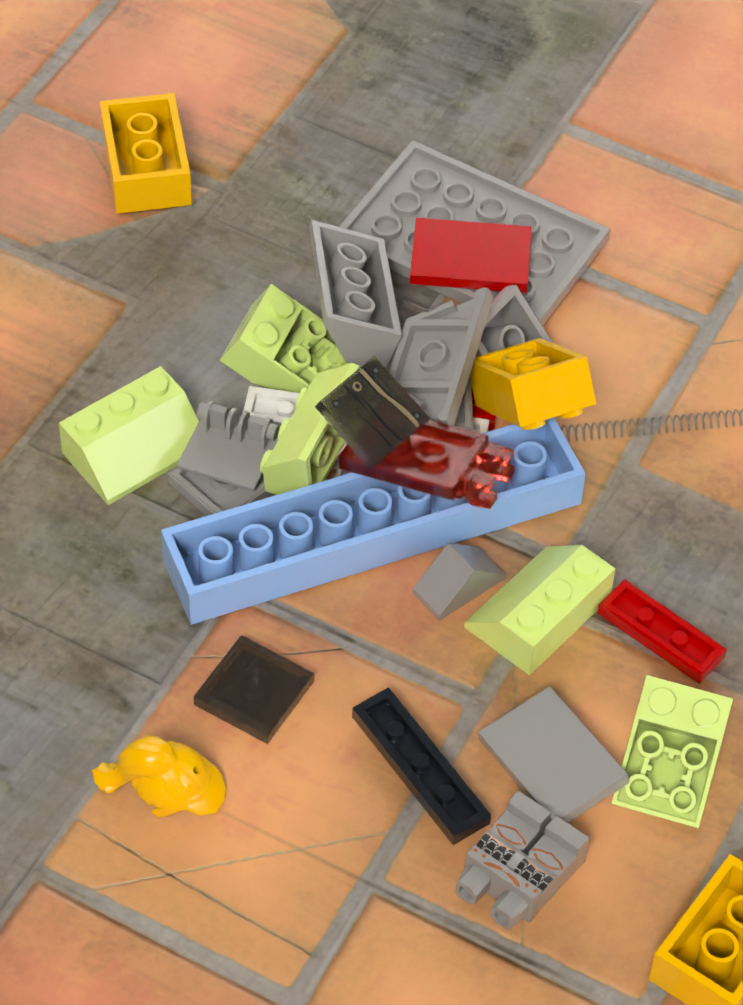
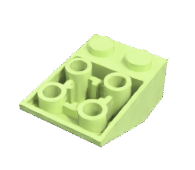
M270 284L251 305L220 358L222 363L251 383L269 389L300 393L303 387L308 388L315 374L348 364L325 327L323 319L273 284Z
M646 675L622 763V768L628 774L629 783L614 793L612 805L699 829L730 716L733 698Z

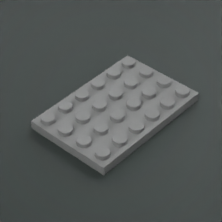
M414 140L411 141L339 226L383 238L390 270L409 279L416 218L531 226L527 293H522L542 326L609 240L610 229ZM424 285L460 303L477 297L475 290L478 289ZM490 290L494 297L500 292Z

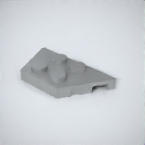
M488 288L475 290L477 297L462 304L456 305L451 300L439 305L433 311L422 312L407 318L384 388L389 394L446 429L454 428L494 296Z

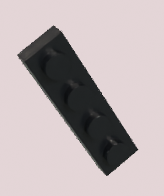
M389 687L352 707V718L452 845L457 844L490 824L491 814Z

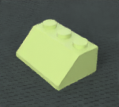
M349 363L317 373L309 387L301 389L296 400V410L291 419H284L279 429L278 441L273 450L268 449L262 458L260 472L263 473L265 491L278 495L326 480L362 414V405L342 386L344 384L361 402V390L355 391L352 387L354 382L360 383V375L357 373L360 371L359 365ZM338 400L340 402V406L334 407L332 405V401Z
M160 366L59 422L62 454L106 504L110 505L176 467L199 420L185 391Z
M583 545L547 546L465 621L464 628L530 676L598 611L599 604L612 592L616 568Z

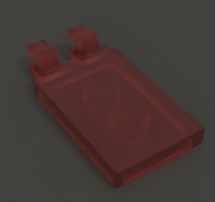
M377 405L373 409L402 440L399 441L381 423L374 412L371 411L366 420L389 441L393 448L364 420L338 456L339 469L453 501L455 498L462 499L464 496L470 505L491 509L497 500V492L492 491L496 480L508 482L515 472L514 465L509 464L514 457V450L489 442L488 435L422 417L419 420L416 419L419 423V426L416 427L403 412Z

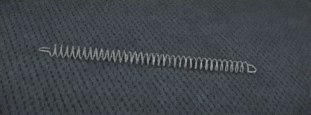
M735 409L733 411V414L730 410H727L726 413H724L721 410L719 411L718 415L715 411H713L711 415L708 412H705L703 416L701 413L698 412L696 417L692 413H690L688 417L685 414H683L681 416V419L677 414L674 416V418L668 415L666 420L663 416H660L659 420H657L656 417H653L651 419V422L647 417L644 419V422L640 418H638L636 423L633 419H630L629 423H627V421L623 419L621 424L618 420L614 422V425L611 421H608L606 426L601 421L599 423V426L595 422L592 423L591 427L588 423H585L584 428L581 424H578L576 426V429L574 425L571 424L569 426V429H567V427L563 425L561 431L563 432V428L565 427L568 436V442H570V429L572 426L574 429L576 441H578L577 433L578 426L580 425L583 434V440L585 441V428L586 425H588L591 440H593L592 431L593 425L595 424L598 432V439L600 440V426L602 423L605 429V436L607 439L608 423H610L613 430V438H615V425L617 422L620 428V435L621 437H623L622 427L623 422L625 421L628 429V436L630 437L631 421H633L635 434L637 436L638 420H640L643 427V435H645V421L647 419L650 425V433L652 435V423L653 419L655 418L658 426V433L660 434L661 418H663L665 432L667 433L668 417H670L672 421L673 432H675V418L677 416L680 422V431L682 432L683 416L686 417L688 431H690L689 421L691 415L694 418L695 430L697 431V417L699 414L702 419V427L704 430L705 414H707L709 417L710 428L712 429L713 413H715L717 417V427L720 428L719 416L721 412L723 413L725 419V427L727 428V413L730 412L732 416V426L734 427L735 411H737L739 414V423L740 426H742L741 416L743 409L740 412L737 409Z

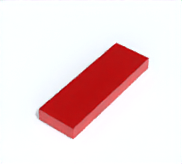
M625 579L598 606L597 613L698 684L726 656L727 649Z

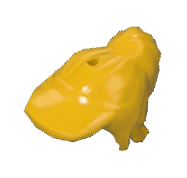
M147 735L135 740L122 750L118 756L117 764L102 762L97 768L92 770L95 784L106 794L113 793L122 785L131 782L138 796L148 806L153 805L156 807V809L152 810L156 817H167L185 810L198 816L215 814L225 800L226 786L222 774L215 765L189 746L181 742H166L158 736Z

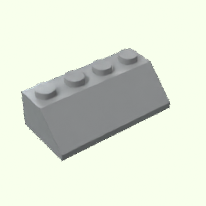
M311 220L309 231L323 323L346 363H354L359 365L361 369L363 367H366V369L378 367L381 372H384L402 337L385 241L383 238Z

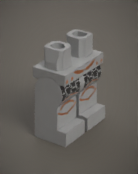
M517 791L509 800L506 811L466 854L465 867L457 881L455 893L468 904L474 905L485 893L491 896L496 902L491 907L490 916L506 930H510L522 919L530 923L538 914V910L554 896L585 862L590 837L558 816H555L550 821L551 812L522 792Z

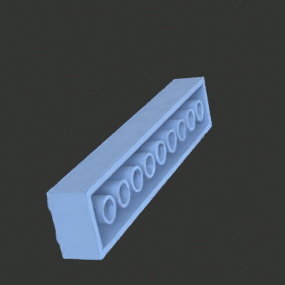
M554 417L546 419L544 426L532 430H522L521 427L512 424L162 529L163 562L188 620L192 625L446 546L447 543H457L579 505L582 502L586 473Z

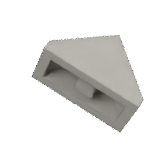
M447 543L414 586L413 594L440 621L503 581L505 573L479 547Z

